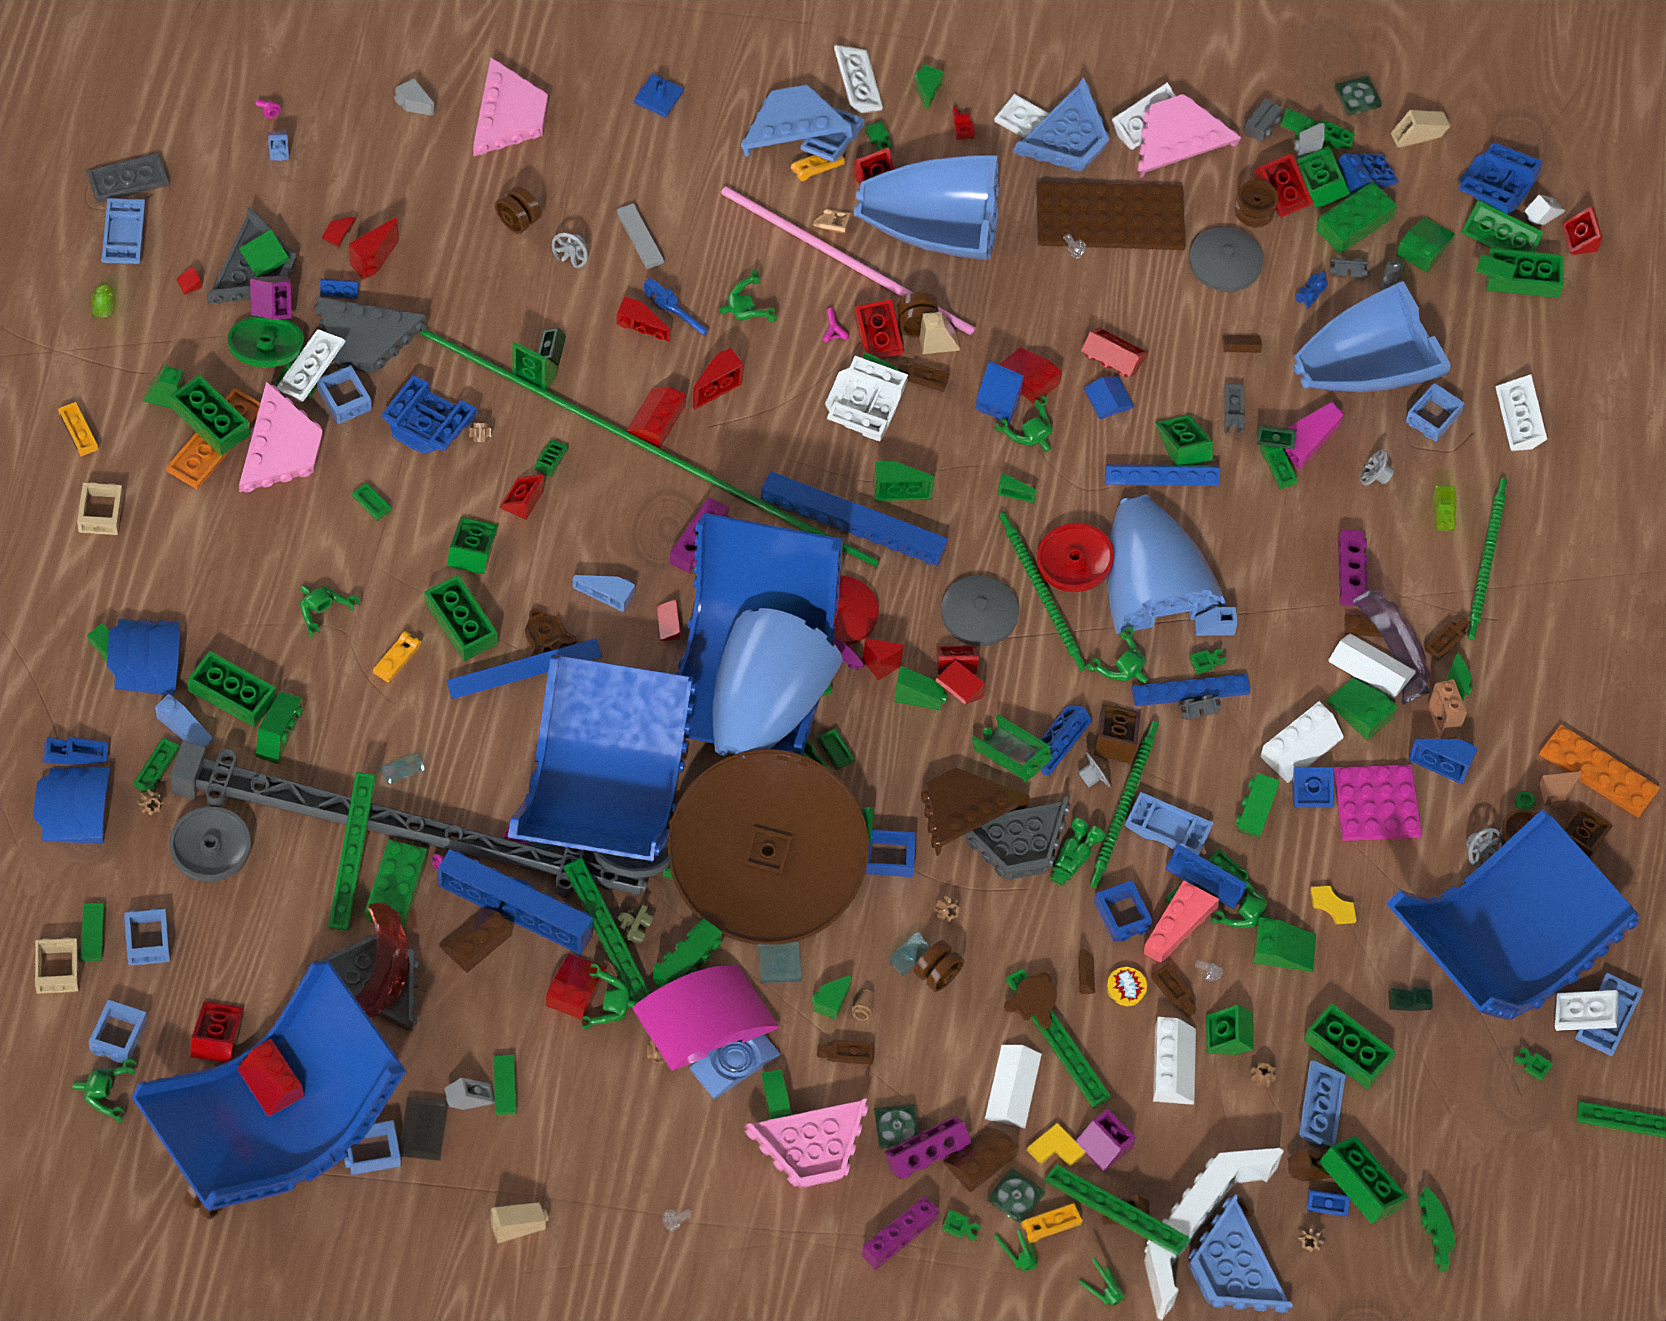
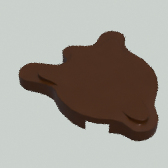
M532 609L529 612L525 637L532 646L531 656L542 654L547 649L552 651L563 646L576 644V637L564 629L562 622L555 615L554 617L548 616L539 609Z
M1042 972L1037 976L1024 979L1018 986L1015 996L1004 1003V1010L1006 1012H1018L1025 1021L1035 1016L1042 1028H1050L1052 1023L1050 1011L1057 1000V991L1052 983L1051 975Z

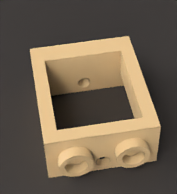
M96 482L83 483L77 520L79 532L118 535L123 501L122 485L114 483L98 484ZM88 496L115 497L112 518L85 516Z
M64 937L53 940L50 938L35 940V987L37 994L78 992L77 938ZM72 952V976L42 977V954Z

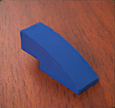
M68 737L67 740L47 738L43 745L44 763L78 765L107 762V742Z

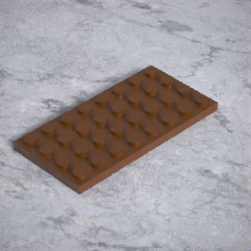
M1037 181L1038 246L1185 250L1183 186Z

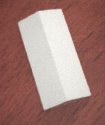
M836 45L834 49L850 105L861 113L882 110L883 106L867 51Z
M1168 83L1112 119L1118 137L1131 150L1144 142V138H1141L1142 129L1146 125V122H1143L1144 112L1148 111L1152 104L1176 97Z
M317 329L278 384L277 388L280 393L294 402H303L346 341Z
M1532 375L1496 386L1511 451L1533 449L1547 440Z
M1351 633L1339 642L1329 658L1330 663L1392 699L1397 697L1415 674V670Z
M1023 1045L1001 1046L986 1111V1120L1025 1128L1041 1053Z

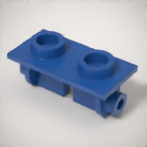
M1324 271L1321 274H1313L1306 282V287H1302L1296 294V301L1299 303L1304 302L1307 309L1317 300L1318 296L1328 285Z
M320 279V296L358 299L359 282H356V280Z

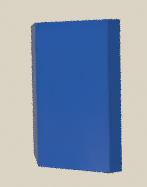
M1101 377L1084 388L1099 419L1134 408L1119 377Z
M1294 767L1292 783L1294 807H1334L1333 767Z

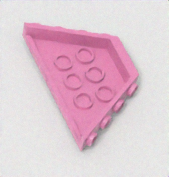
M492 58L490 59L473 145L474 156L483 155L492 150L502 149L505 146L518 144L522 141L541 136L548 108V95L544 90L538 89L530 81L524 80L515 71L509 70L501 62L495 61Z
M1182 94L1152 104L1148 111L1144 112L1143 122H1146V125L1141 133L1144 143L1141 144L1139 154L1142 155V160H1139L1137 171H1140L1141 178L1145 172L1229 144L1233 147L1237 146L1241 137L1238 136L1236 131L1226 127L1221 120L1210 115L1208 110L1198 106L1192 98Z
M267 382L243 468L239 492H251L258 487H270L276 482H288L295 477L309 476L311 473H314L321 446L322 427L317 422H312L303 410H298L288 397L284 398L280 394L277 387L271 386Z
M862 1099L858 1102L754 1124L749 1123L744 1126L747 1129L745 1133L751 1140L756 1139L758 1141L760 1150L766 1156L770 1155L775 1160L773 1164L779 1171L784 1170L786 1172L788 1181L794 1187L803 1188L840 1180L843 1178V1175L847 1176L850 1164L847 1162L849 1156L854 1155L856 1144H854L855 1136L860 1135L862 1124L859 1123L861 1117H865L869 1105L866 1104L867 1099Z

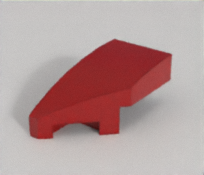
M953 107L952 113L956 140L975 139L973 122L970 120L971 115L968 113L963 114L958 111L957 107Z
M348 217L330 222L322 239L340 247L346 233H350L356 218Z

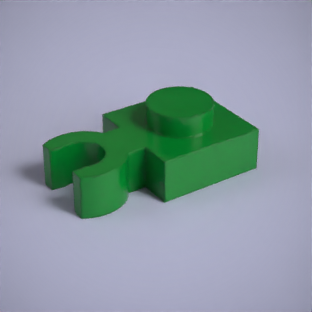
M882 121L865 126V132L871 144L877 143V151L881 150L882 146L889 147V150H891V142L888 140L889 134Z
M1216 649L1213 654H1210L1208 650L1191 654L1189 660L1196 675L1214 670L1215 664L1224 665L1226 657H1217L1222 655L1223 650Z
M1522 1047L1520 1053L1525 1058L1516 1055L1514 1061L1519 1065H1526L1524 1071L1542 1082L1552 1068L1553 1063L1538 1053L1531 1056L1530 1052Z
M949 1210L942 1231L958 1238L965 1234L969 1240L975 1241L978 1236L973 1235L971 1230L979 1231L981 1226L975 1223L970 1225L967 1223L968 1217Z

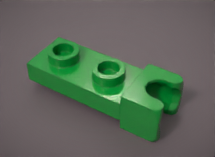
M1260 445V452L1263 459L1266 460L1279 490L1297 485V477L1283 448Z

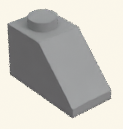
M414 78L395 88V101L405 111L425 115L434 114V102Z
M1324 123L1300 132L1299 139L1295 140L1294 144L1297 158H1302L1322 149Z
M461 1077L445 1088L448 1106L465 1110L495 1103L491 1084Z

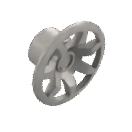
M559 233L553 238L551 246L553 254L557 259L560 260L557 252H564L565 254L561 259L562 262L571 257V263L575 268H581L586 264L588 252L583 237L578 234ZM561 237H568V239L565 241ZM556 240L563 246L555 247ZM576 257L583 262L577 265Z
M1381 449L1377 451L1367 461L1360 477L1362 485H1369L1375 480L1381 484H1386L1391 479L1394 469L1386 464L1388 461L1387 450Z
M1085 752L1089 765L1078 771V774L1086 786L1090 788L1097 782L1103 781L1111 788L1108 779L1099 765L1088 752Z
M1485 828L1469 836L1466 845L1469 861L1474 867L1479 868L1481 866L1478 863L1482 857L1485 863L1489 859V852L1492 854L1497 852L1492 848V845L1499 843L1498 850L1503 846L1502 835L1497 829ZM1493 832L1497 834V838L1492 839ZM1473 853L1476 854L1475 860L1473 859Z

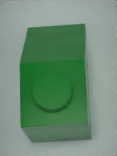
M924 64L921 70H917L914 80H916V90L925 108L929 109L943 83L944 71Z
M1456 654L1446 681L1454 679L1461 699L1464 701L1466 695L1470 696L1473 685L1470 684L1472 675L1461 655Z
M846 976L824 984L819 992L815 991L812 998V1003H814L813 1011L836 1020L851 987L852 977Z

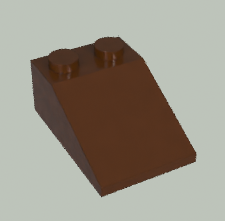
M1102 704L1094 755L1104 759L1118 760L1122 763H1133L1138 743L1141 712Z
M1580 804L1562 826L1589 858L1592 857L1613 827Z

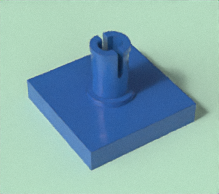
M652 73L635 97L634 103L667 118L683 95L684 88Z

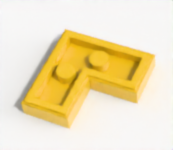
M1058 1123L1027 1147V1151L1040 1165L1057 1153L1071 1167L1085 1155V1151Z

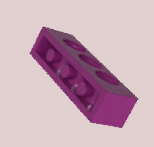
M708 497L671 551L670 564L690 573L695 568L697 562L695 560V552L698 546H695L698 534L695 531L697 520H701L703 513L730 517L728 515L729 507Z
M1341 529L1339 533L1340 605L1363 606L1364 600L1368 599V588L1365 587V583L1368 581V571H1365L1367 555H1364V550L1367 548V538H1364V531Z
M953 1116L890 1148L884 1153L892 1174L901 1179L911 1176L913 1172L919 1169L927 1168L937 1160L945 1159L948 1154L954 1151L964 1149L966 1145L971 1143L964 1121L957 1116Z
M924 1196L863 1246L861 1256L874 1270H877L936 1222L939 1210Z

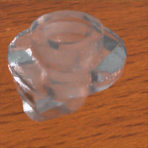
M1070 233L1066 234L1064 239L1069 246L1068 252L1075 258L1081 257L1086 249L1085 242L1082 240L1074 241Z
M1196 960L1195 968L1206 970L1204 977L1207 981L1214 982L1221 978L1223 973L1222 967L1216 966L1214 963L1210 964Z
M689 1209L679 1214H676L675 1210L666 1211L663 1215V1224L669 1231H674L681 1227V1221L691 1218L692 1214Z

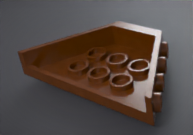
M954 768L927 782L925 790L921 792V801L925 803L924 814L925 818H928V832L932 834L931 846L935 848L936 856L940 855L942 846L1015 808L1019 810L1026 809L1030 796L959 768Z

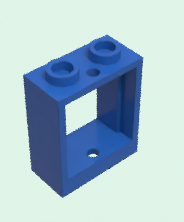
M872 830L865 874L913 877L916 833ZM872 843L906 846L905 865L871 863Z
M1133 880L1096 893L1094 903L1113 942L1119 940L1126 941L1133 935H1142L1150 930L1152 918ZM1131 897L1142 919L1118 928L1108 905Z

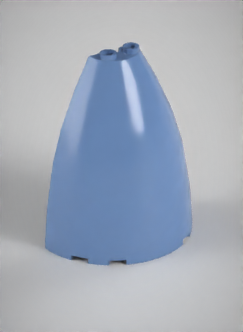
M964 156L934 159L885 172L861 182V187L857 189L856 195L857 201L860 202L858 206L855 205L854 215L902 242L928 251L963 258L990 260L995 244L998 218L997 199H995L999 197L997 156Z
M1403 281L1368 297L1330 321L1294 356L1296 364L1293 365L1296 375L1300 374L1301 376L1300 380L1304 389L1314 388L1340 392L1385 391L1442 377L1450 371L1448 358L1436 337L1428 336L1419 320V308Z
M1142 495L1133 499H1122L1120 506L1116 510L1109 540L1113 546L1114 561L1112 571L1106 578L1110 610L1116 634H1120L1122 631L1127 632L1126 627L1128 626L1132 627L1134 631L1154 627L1156 617L1189 611L1190 620H1194L1196 616L1216 607H1227L1215 575L1201 550L1186 530L1170 514L1152 501L1149 495Z
M759 608L758 611L753 612L750 609L744 611L739 618L737 617L725 645L715 680L712 704L715 752L726 756L730 753L736 755L747 751L770 749L802 721L827 689L843 662L842 655L837 646L831 645L826 640L828 636L818 628L812 629L805 625V620L779 610Z

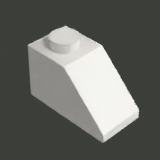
M1539 195L1525 210L1529 215L1527 218L1535 225H1544L1565 211L1554 198Z

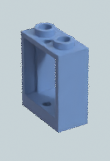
M352 366L341 368L329 375H324L317 381V390L337 425L372 410L371 398ZM351 379L361 397L337 406L328 388Z
M1434 383L1409 410L1406 422L1412 428L1422 432L1427 438L1437 442L1462 414L1465 403ZM1430 401H1433L1451 414L1439 429L1418 415Z
M153 908L149 911L132 910L124 913L129 966L170 962L166 910ZM161 921L163 946L133 949L131 924Z
M108 1000L89 1040L90 1051L98 1056L105 1055L111 1057L112 1060L119 1063L131 1059L148 1022L147 1013ZM109 1016L135 1025L125 1048L99 1040Z
M393 1120L373 1124L363 1138L386 1135L390 1157L355 1163L351 1146L347 1149L348 1155L344 1157L345 1166L350 1168L351 1175L401 1166Z

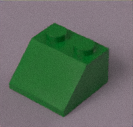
M1235 1005L1206 1015L1207 1053L1239 1055L1254 1050L1253 1012L1240 1005Z

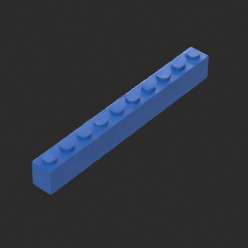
M770 471L761 490V499L767 503L776 504L785 510L797 512L803 517H810L822 524L831 525L840 531L852 533L854 536L865 538L874 544H881L892 551H899L911 558L920 559L929 565L939 566L947 549L948 538L772 471Z

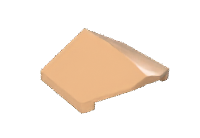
M825 209L824 213L815 219L813 226L846 234L851 213Z

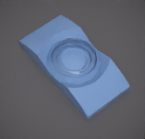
M832 107V109H836L841 114L844 120H848L851 123L853 138H848L843 132L807 138L800 149L835 162L841 158L850 142L855 141L865 123V119Z
M107 198L102 263L140 264L145 220V200Z
M1140 792L1125 826L1141 837L1159 841L1174 851L1176 846L1180 844L1199 855L1213 826V822Z
M1606 973L1598 991H1618L1617 1028L1580 1029L1575 1039L1613 1056L1644 990Z
M764 1034L744 1043L742 1040H738L710 1051L708 1057L696 1061L690 1067V1070L715 1100L779 1057L780 1053Z

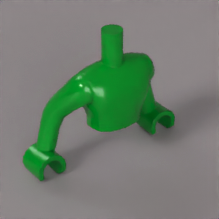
M753 270L751 276L743 279L733 288L728 295L729 305L718 308L720 315L732 312L738 321H744L753 317H766L769 322L777 320L774 308L755 310L750 295H739L747 285L751 283L755 285L760 284L761 277H758L759 271Z
M1041 396L1040 399L1043 404H1040L1037 399L1034 401V406L1039 409L1041 420L1035 417L1021 427L1024 431V436H1020L1008 428V423L1005 419L1001 420L1003 427H1000L998 423L995 424V430L1005 433L1016 443L1025 446L1040 444L1045 453L1050 451L1052 448L1046 441V438L1051 435L1053 429L1044 407L1047 403V398Z
M306 585L300 588V591L306 595L300 601V608L310 638H314L313 632L320 633L319 625L313 622L309 609L321 613L332 605L333 600L349 606L350 610H354V604L360 606L357 596L353 595L347 599L327 586H321L314 590H311Z
M1128 626L1126 631L1129 635L1122 631L1120 637L1126 640L1130 650L1115 662L1119 672L1104 668L1100 665V661L1097 658L1092 660L1096 667L1088 663L1087 669L1090 672L1097 671L1103 676L1117 681L1125 682L1136 677L1144 685L1149 680L1141 672L1146 659L1132 639L1134 634L1133 628Z
M1241 869L1238 871L1242 878L1236 876V878L1247 883L1246 891L1249 893L1237 911L1243 916L1244 920L1230 919L1225 917L1223 912L1216 911L1214 914L1219 920L1211 918L1212 924L1218 925L1222 923L1233 928H1253L1258 924L1259 917L1272 919L1265 914L1268 905L1267 899L1247 881L1248 872Z
M592 964L591 967L598 968V972L596 974L590 973V976L593 978L600 977L617 989L606 990L603 1011L610 1012L611 1014L594 1018L582 1017L583 1020H589L587 1026H581L584 1030L591 1029L592 1025L623 1020L628 1008H633V1006L640 1002L630 1000L629 987L615 976L602 971L596 964Z
M127 1059L124 1061L123 1067L92 1070L87 1082H73V1090H84L85 1102L100 1113L113 1117L117 1123H121L123 1119L118 1115L125 1114L121 1107L109 1108L99 1102L98 1099L109 1097L113 1083L112 1077L124 1073L133 1075L135 1070L131 1066H136L137 1064L133 1059Z

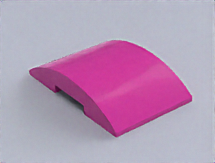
M737 965L711 967L683 976L654 991L632 1008L671 1071L708 1057L710 1051L738 1040H742L744 1043L779 1028L765 1004Z

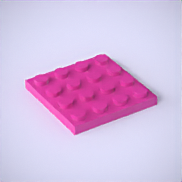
M1412 765L1333 768L1342 841L1421 838L1422 833Z

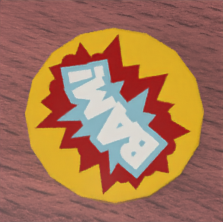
M1122 967L1111 973L1106 989L1109 997L1115 1000L1117 1004L1132 1006L1138 1004L1145 997L1147 982L1140 971L1130 967Z

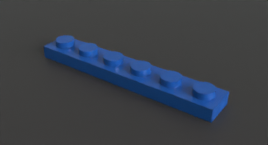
M1106 464L1105 485L1219 486V465Z
M1247 674L1132 686L1131 689L1135 707L1183 702L1189 699L1202 700L1201 697L1213 695V698L1250 694Z

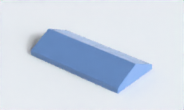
M1313 1060L1310 1061L1299 1135L1310 1145L1330 1149V1147L1336 1144L1346 1075Z

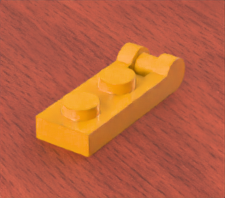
M813 155L794 162L791 165V169L794 173L798 174L797 177L801 181H806L810 176L844 165L845 159L841 156L840 159L832 162Z
M404 631L398 641L373 668V673L389 683L419 649L422 641L418 638L414 639L409 632ZM406 643L410 645L408 649L404 647Z
M1073 1203L1026 1219L1021 1223V1226L1028 1234L1027 1239L1029 1243H1034L1046 1236L1081 1225L1082 1219ZM1038 1225L1040 1229L1035 1231L1034 1226Z

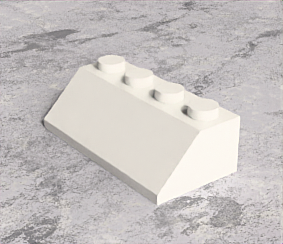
M1317 702L1263 746L1260 757L1289 783L1293 780L1294 767H1309L1340 742L1344 736L1333 714L1323 704Z
M1157 1018L1154 1044L1153 1101L1194 1104L1196 1028L1178 1018Z

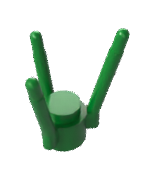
M1020 1229L1017 1230L1024 1252L1018 1255L1019 1259L1014 1256L997 1234L994 1235V1238L1015 1263L1017 1269L1022 1268L1023 1272H1027L1038 1266L1034 1245L1028 1241L1030 1249L1028 1250Z
M1093 1257L1092 1261L1109 1286L1104 1291L1105 1297L1080 1279L1079 1283L1101 1299L1105 1305L1110 1303L1114 1307L1125 1298L1124 1292L1119 1287L1109 1267L1105 1268V1272L1097 1259Z

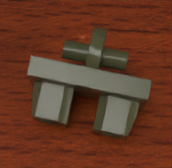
M641 905L640 909H637L633 916V911L628 909L627 913L619 914L618 920L622 922L620 927L626 929L623 936L625 943L631 940L640 944L644 940L646 933L638 929V926L640 924L648 928L654 919L653 916L646 912L648 907L645 905Z

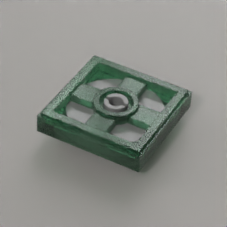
M1369 76L1335 84L1336 93L1348 116L1381 108L1382 102Z
M915 1104L874 1108L879 1149L892 1148L919 1134Z
M1011 1168L990 1194L987 1201L1021 1225L1045 1195V1191Z

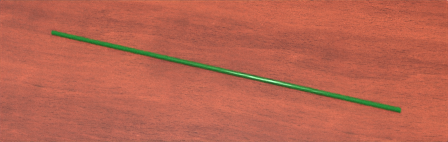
M427 329L418 333L805 532L830 536ZM844 542L842 543V550L874 567L879 565V560Z

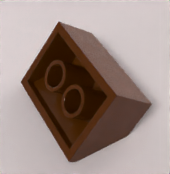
M483 908L443 941L439 947L468 973L512 936V924L498 911Z
M989 1126L974 1137L971 1143L966 1145L964 1149L956 1151L943 1161V1164L971 1193L1015 1159L1019 1146L1006 1132Z

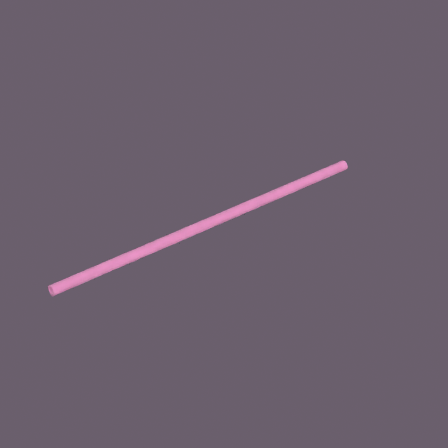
M725 186L723 188L722 195L896 294L905 297L914 293L729 187ZM938 307V312H942L951 325L970 336L974 333L975 327Z

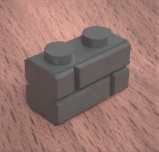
M1265 98L1246 121L1244 133L1251 137L1253 136L1254 139L1260 142L1265 137L1269 138L1273 133V127L1275 125L1279 126L1282 121V107L1273 104V102Z

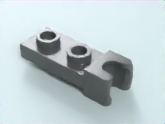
M1225 384L1224 432L1228 433L1229 427L1235 426L1238 429V433L1242 434L1245 425L1244 385Z

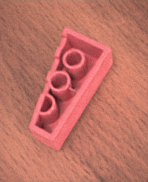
M1183 881L1146 942L1144 954L1162 963L1179 947L1183 940L1188 938L1218 908L1219 899Z

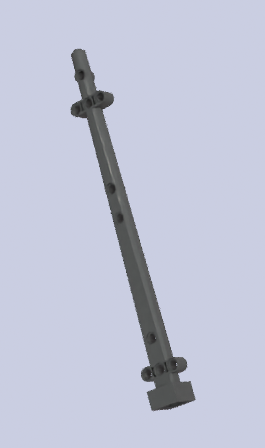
M182 741L170 774L172 794L195 800L198 790L206 791L207 804L210 807H222L226 797H231L335 823L347 824L351 797L237 767L236 754L229 749L221 751L217 761L206 758V747ZM221 777L226 778L225 780H218ZM215 794H216V795H220L219 797H216V798L211 797L212 795H215ZM371 803L367 826L369 831L556 875V893L559 896L569 897L574 891L563 867L577 859H584L583 849L574 852L572 849L576 848L566 847L564 854ZM415 826L419 827V829L413 830L411 827ZM452 836L458 837L455 840L450 839ZM583 860L596 885L602 886L606 890L614 889L639 896L641 892L645 893L648 883L645 877L621 876L608 871L598 863ZM612 876L613 879H607L605 877ZM567 883L569 884V886L564 887L561 886V884Z

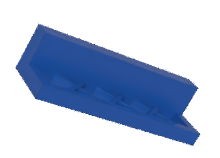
M1067 705L1041 737V741L1050 745L1053 758L1040 769L1043 775L1049 776L1093 721L1084 707ZM1030 751V753L1024 759L1025 763L1029 759H1031L1036 753Z
M1180 844L1176 846L1173 857L1166 865L1167 871L1218 898L1220 902L1232 909H1235L1245 893L1247 883Z

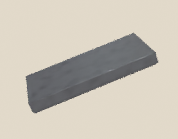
M159 153L87 171L97 204L106 202L107 198L118 199L169 186Z

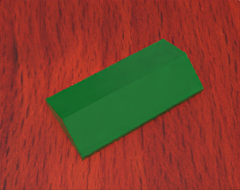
M1479 200L1461 232L1490 248L1535 252L1544 232Z

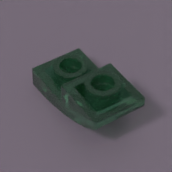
M1413 987L1411 990L1391 988L1388 991L1389 1009L1424 1011L1433 1009L1432 990Z

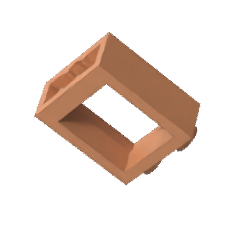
M1453 679L1435 683L1428 709L1440 739L1458 736L1467 711Z

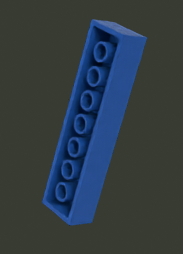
M449 849L438 867L439 887L482 908L498 911L505 919L577 954H582L592 937L593 918L588 913L573 909L570 904L561 903L549 894L544 895L530 885L521 884L516 878L507 877L495 868L490 869L478 860L469 859L460 851Z

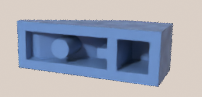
M574 575L573 577L574 589L622 612L626 610L635 595V585L628 579Z
M170 694L155 706L157 719L185 742L207 747L214 740L184 705Z

